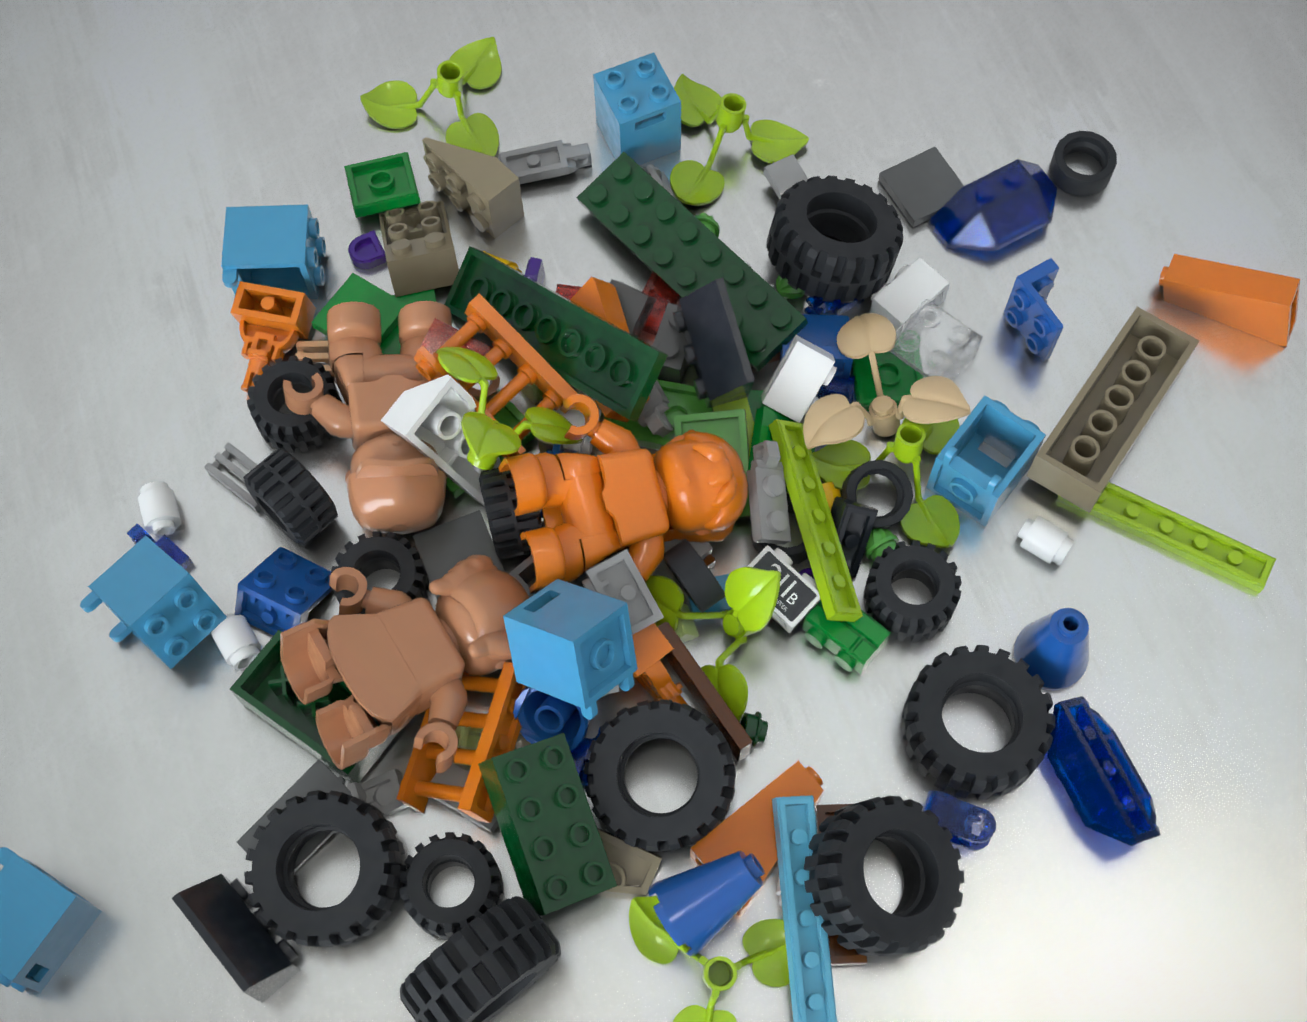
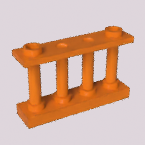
M479 293L469 302L465 314L468 316V322L440 348L462 347L477 332L480 334L484 332L493 341V348L484 357L494 366L502 358H509L518 367V374L486 403L485 415L492 420H496L494 416L527 384H535L544 393V399L536 407H544L551 410L560 409L566 414L569 410L563 405L564 400L578 393ZM423 345L417 350L414 360L417 362L415 366L425 379L431 381L445 375L451 376L439 363L436 351L431 354ZM451 376L467 392L476 384L461 380L457 381ZM473 397L477 406L475 411L478 412L479 402ZM524 417V418L513 428V430H515L523 421H527V419ZM531 429L521 432L519 438L522 440L531 432ZM521 445L517 452L502 456L507 458L521 455L526 449Z
M504 662L499 678L470 676L465 671L463 673L462 683L465 690L494 693L487 714L464 711L458 726L483 729L476 750L457 748L453 763L471 765L465 786L431 782L437 773L435 766L437 756L445 751V749L436 742H428L422 749L413 747L396 800L421 813H424L429 798L459 802L458 810L479 822H492L494 810L478 764L515 749L521 729L518 717L515 720L513 714L515 700L527 686L516 682L512 662ZM430 708L424 714L420 729L429 724Z

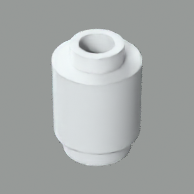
M163 481L145 484L140 488V495L138 497L145 531L157 537L173 534L181 525L174 491Z
M1039 515L1035 521L1028 518L1017 535L1023 539L1020 547L1049 564L1054 562L1059 566L1075 542L1068 537V532Z
M226 614L227 618L211 632V635L226 663L232 665L236 671L245 670L260 653L261 645L243 615Z

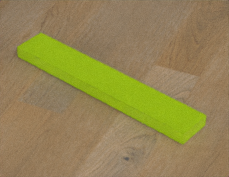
M776 419L768 426L773 441L778 443L781 457L779 462H782L784 468V479L827 620L855 622L863 616L812 451L811 449L808 450L805 445L803 423Z
M1110 482L1091 512L1088 513L1258 593L1264 589L1276 561V558ZM1058 496V500L1086 512L1063 497Z

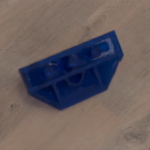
M1017 159L963 186L929 220V225L946 248L957 249V247L971 250L997 251L1051 223L1058 188L1039 164Z
M1083 696L1060 701L1055 704L1053 709L1055 728L1050 733L1053 741L1048 750L1047 757L1084 826L1131 847L1160 836L1159 827L1156 825L1157 816L1153 798L1114 729L1098 712L1090 708L1089 702Z

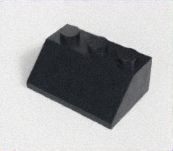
M716 279L679 299L677 312H673L678 333L684 332L688 345L683 346L688 366L694 365L698 376L697 379L693 380L699 400L705 399L707 408L748 397L755 382L724 279Z
M219 874L174 895L172 900L243 993L263 1003L301 971L294 962L299 956L287 940L282 938L278 942L270 932L273 927L265 926L258 918L262 912L260 908L254 911L246 901L250 892L238 878L231 882L223 874Z

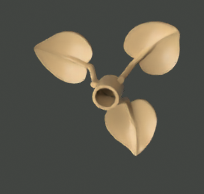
M865 313L855 316L843 325L837 335V346L843 355L851 359H860L869 355L877 397L870 404L869 413L859 402L849 404L848 399L841 394H831L818 399L811 405L805 416L803 425L804 441L808 450L821 445L846 442L860 434L863 430L865 419L867 425L872 426L873 431L877 435L888 437L897 432L898 427L901 425L900 420L904 417L914 423H940L971 414L970 406L959 387L952 380L943 376H929L916 381L911 386V395L902 396L897 408V404L893 399L883 395L875 353H885L894 348L896 343L895 328L886 317L876 313Z

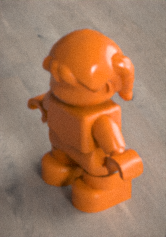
M573 394L563 402L567 410H578L585 417L584 426L576 427L572 425L564 437L570 440H580L589 436L591 437L590 443L602 452V455L593 456L581 453H558L554 455L545 452L534 455L532 453H525L504 458L498 467L499 472L511 471L517 496L515 516L537 512L542 509L546 527L525 531L520 534L521 540L526 539L528 541L535 565L536 582L529 587L530 593L542 590L556 579L568 583L576 580L586 570L611 554L625 549H629L630 556L646 582L663 560L664 542L674 539H686L689 542L699 543L723 541L733 531L734 523L742 514L748 495V482L742 461L736 450L723 438L707 432L688 430L661 446L657 452L651 454L647 449H640L637 439L630 430L606 419H603L602 422L598 421L599 409L596 403L590 397L583 394Z

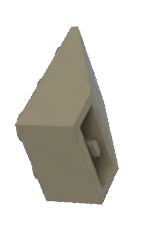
M427 137L422 140L425 151L423 158L429 168L430 174L428 179L436 190H443L457 210L467 212L471 216L474 225L481 232L486 230L496 239L524 217L519 178L497 157Z
M425 201L418 206L405 209L397 208L379 214L386 262L395 297L453 285L459 268L443 201Z

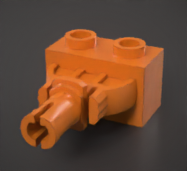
M239 281L230 313L240 323V335L244 342L241 355L249 359L244 382L241 385V390L244 392H248L249 386H255L252 379L256 374H263L261 368L267 364L270 367L276 364L274 360L282 358L283 360L284 354L295 346L299 338L308 339L316 307L305 293Z
M653 623L633 634L638 667L633 673V678H636L642 687L653 697L654 701L664 699L688 705L680 695L683 692L681 690L683 688L680 682L674 684L660 661L661 658L674 648L656 624Z

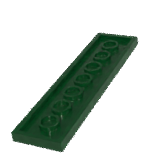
M625 152L614 160L576 197L585 209L680 298L716 279L723 278L749 363L758 372L782 349V345H787L808 324L806 317Z
M469 246L444 304L450 308L451 313L468 322V316L465 314L469 302L480 293L568 384L628 420L637 422L668 355L487 253Z

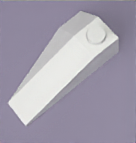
M449 375L404 391L381 421L425 457L433 459L437 467L444 471L448 478L485 507L479 483L480 473L485 470L473 466L467 460L470 448L461 426V420L465 413L476 412L475 408L477 406L473 397ZM421 440H424L430 445H432L435 448L437 454ZM499 457L496 461L494 468H498L501 464V460Z

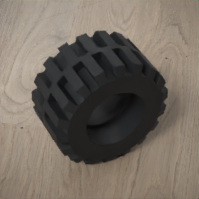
M289 356V361L284 362L282 358L274 360L276 364L272 367L268 364L261 368L263 374H256L252 379L255 386H249L247 394L250 399L247 400V406L259 432L267 443L271 442L276 449H281L284 446L286 452L294 453L296 448H300L303 453L309 451V446L315 445L316 448L322 446L321 440L324 438L330 440L333 436L325 430L312 414L300 415L279 412L285 403L283 380L291 381L296 392L308 393L313 390L311 377L317 372L322 377L324 395L330 394L341 401L329 371H325L324 366L319 362L313 364L311 358L304 357L302 361H299L297 356Z
M277 448L243 477L248 492L260 508L279 529L298 544L305 546L338 517L334 502L321 484L294 456L284 450Z
M499 468L481 471L479 483L496 554L501 560L531 554L528 541L526 539L521 540L520 534L543 527L540 511L515 516L517 496L511 471L499 472Z
M373 531V537L366 538L364 533L357 536L359 542L356 544L349 541L344 546L346 553L339 552L335 558L338 566H332L331 573L337 568L351 567L360 571L367 578L373 572L381 569L395 570L400 573V578L392 590L403 591L412 600L420 597L428 599L426 590H429V581L419 552L415 546L411 547L410 542L404 537L398 540L396 533L388 532L387 536L383 537L381 531ZM333 589L339 604L342 598H350L355 595L349 590L337 592ZM363 608L358 614H365L366 609Z
M912 540L910 546H906L905 541L897 542L894 550L890 546L885 548L881 557L877 556L873 561L872 568H870L864 589V599H867L865 603L866 612L873 613L872 618L879 624L881 623L890 632L896 633V640L904 641L906 636H911L912 642H919L922 635H925L927 639L934 637L937 629L941 632L947 626L959 602L962 592L959 588L962 581L961 576L955 575L958 568L955 562L947 563L949 555L943 550L939 554L935 552L936 546L928 543L927 547H922L919 540ZM903 578L916 579L926 585L931 592L932 600L920 605L906 603L895 594L891 584Z
M445 832V838L439 839L437 834L429 837L431 843L426 846L422 842L415 847L417 854L414 857L408 855L404 863L407 869L406 871H401L399 878L403 883V887L399 888L400 897L405 903L404 907L408 914L426 933L433 937L438 935L443 940H448L476 917L481 916L493 906L499 905L502 902L500 895L503 893L502 875L491 852H488L485 845L479 840L477 842L473 841L470 835L462 833L461 837H456L454 832ZM453 866L469 869L474 876L475 883L472 893L463 903L454 907H441L432 901L430 897L431 884L442 870Z

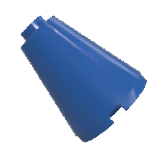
M1062 608L1029 623L1021 630L1014 643V661L1018 663L1022 659L1030 665L1027 672L1032 677L1038 674L1045 683L1041 689L1058 691L1069 688L1084 675L1089 662V624L1086 617L1076 609Z
M528 686L523 689L515 700L514 718L516 720L518 717L522 726L520 732L531 744L564 733L569 749L573 750L586 736L590 720L582 715L580 707Z
M740 850L657 881L649 886L648 893L649 897L656 893L660 903L653 908L670 937L679 947L686 943L690 947L686 954L695 956L703 950L762 887L761 876L765 872L754 854L750 853L746 856Z

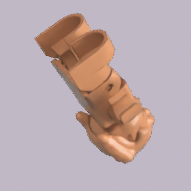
M471 555L465 560L459 561L442 578L436 579L429 584L430 592L440 595L435 605V611L426 598L420 597L412 600L403 591L375 586L370 591L367 590L366 578L360 571L351 567L335 569L330 575L329 586L337 592L349 590L355 594L353 597L341 599L339 615H334L330 620L312 619L281 632V662L293 691L304 705L328 695L334 683L344 681L351 691L352 695L346 700L336 701L316 711V725L321 740L333 763L340 770L365 759L369 749L385 742L389 735H394L402 730L415 715L430 708L429 724L419 729L415 736L413 747L422 749L428 742L440 744L445 751L437 756L435 766L437 773H444L454 762L458 746L455 730L468 705L467 693L462 683L463 673L465 671L470 675L482 676L502 669L504 662H512L503 616L530 597L516 578L509 573L498 570L493 564L492 559L486 555ZM363 608L366 609L365 614H358ZM374 718L377 719V721H378V723L380 724V726L377 725V723H376V721L374 720Z

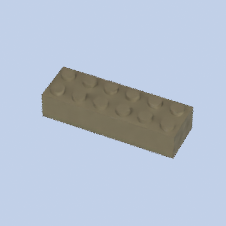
M1136 307L1036 454L1026 476L1090 513L1187 364L1199 340L1145 310Z

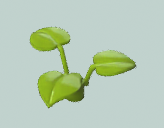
M494 37L480 39L455 51L449 60L439 64L437 79L432 78L430 80V86L418 102L417 93L411 85L404 81L393 80L384 82L370 92L360 96L365 111L373 120L390 129L408 128L417 120L416 109L422 108L432 92L437 88L438 92L444 97L455 99L460 121L452 123L447 128L446 143L495 157L499 148V134L496 125L483 113H474L466 119L461 101V91L466 82L470 87L481 90L492 87L499 81L502 66L496 40Z
M684 74L680 75L674 86V90L681 100L682 124L689 127H698L704 121L707 124H712L716 120L719 127L705 167L697 161L686 160L676 164L671 171L669 179L671 188L676 198L682 203L693 206L706 205L715 201L723 192L724 177L710 169L714 163L724 133H733L743 125L746 139L753 141L751 145L753 154L762 161L771 164L792 154L795 156L808 143V136L777 121L758 120L753 122L750 128L748 123L750 116L745 114L746 101L738 94L728 93L721 97L713 89L692 81Z
M444 347L437 349L436 353H438L439 363L447 373L464 382H478L481 387L478 412H467L461 420L463 434L470 448L467 460L473 466L482 470L493 469L499 455L512 454L520 449L522 443L519 435L526 429H531L535 437L548 443L562 445L582 443L583 439L570 440L564 437L572 424L564 416L548 408H528L525 412L527 421H523L515 430L499 423L497 420H492L485 415L489 387L487 380H495L498 375L494 365L483 355L466 348Z
M905 418L897 429L895 441L888 442L884 451L876 458V460H885L893 452L900 462L913 464L914 492L917 503L911 504L910 510L900 521L905 535L911 540H919L921 545L927 546L928 543H931L938 548H948L956 543L959 536L960 522L955 507L949 500L940 495H933L923 500L920 476V456L922 450L924 449L930 454L938 455L959 429L958 419L940 423L920 424ZM854 440L826 445L812 453L820 479L825 483L833 482L835 488L840 489V491L844 480L850 472L871 460L869 450L860 442ZM870 475L861 480L857 490L863 489L869 484Z
M741 567L733 570L725 584V598L732 609L703 613L681 611L684 603V594L680 587L673 580L665 576H650L645 583L664 618L655 622L656 626L667 622L676 631L678 618L683 620L722 618L724 631L736 639L716 659L715 666L705 665L701 669L740 723L748 702L747 682L737 667L731 664L724 665V661L740 645L747 643L748 635L762 631L770 621L779 594L781 572L754 567Z
M634 897L629 907V926L638 950L647 959L659 964H667L673 961L679 949L686 954L690 947L685 943L679 947L673 941L653 908L660 903L658 897ZM765 919L750 926L742 938L743 947L749 956L735 963L723 956L712 957L709 960L699 953L695 956H690L703 966L702 979L706 986L712 989L711 995L707 1003V1009L700 1005L687 1006L675 1016L673 1022H737L731 1012L726 1010L714 1011V1007L720 991L729 989L735 983L737 970L751 963L752 972L761 983L771 987L788 985L790 980L784 920Z

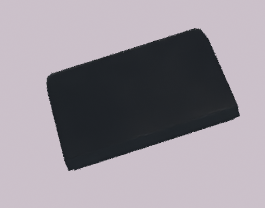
M837 496L831 509V515L850 576L856 578L878 510Z

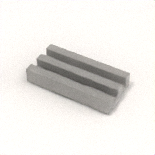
M228 442L224 446L225 451L222 454L218 452L214 456L215 461L212 464L208 462L204 468L211 476L258 512L261 508L253 497L220 471L224 466L244 482L243 477L246 473L232 463L230 459L233 457L249 471L257 466L254 461Z

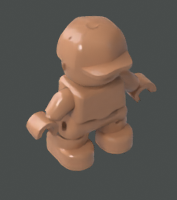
M419 301L404 306L398 314L400 354H382L380 347L381 314L379 309L364 302L341 303L333 306L327 313L329 366L334 373L335 382L346 404L330 394L324 395L322 377L318 372L311 377L313 390L308 393L296 392L291 381L283 380L285 403L296 414H312L330 435L352 440V446L356 451L352 455L350 470L346 473L345 480L352 514L362 528L370 531H381L382 534L392 532L396 533V535L421 531L435 525L442 513L446 496L447 475L437 467L433 459L425 457L410 443L394 433L381 419L404 391L429 382L417 370L415 366L417 362L414 360V357L422 345L433 354L452 337L450 308L434 301ZM499 376L495 380H490L486 403L499 391ZM473 387L469 389L468 392L479 402L481 390ZM421 440L437 454L435 448L432 445H430L424 440Z

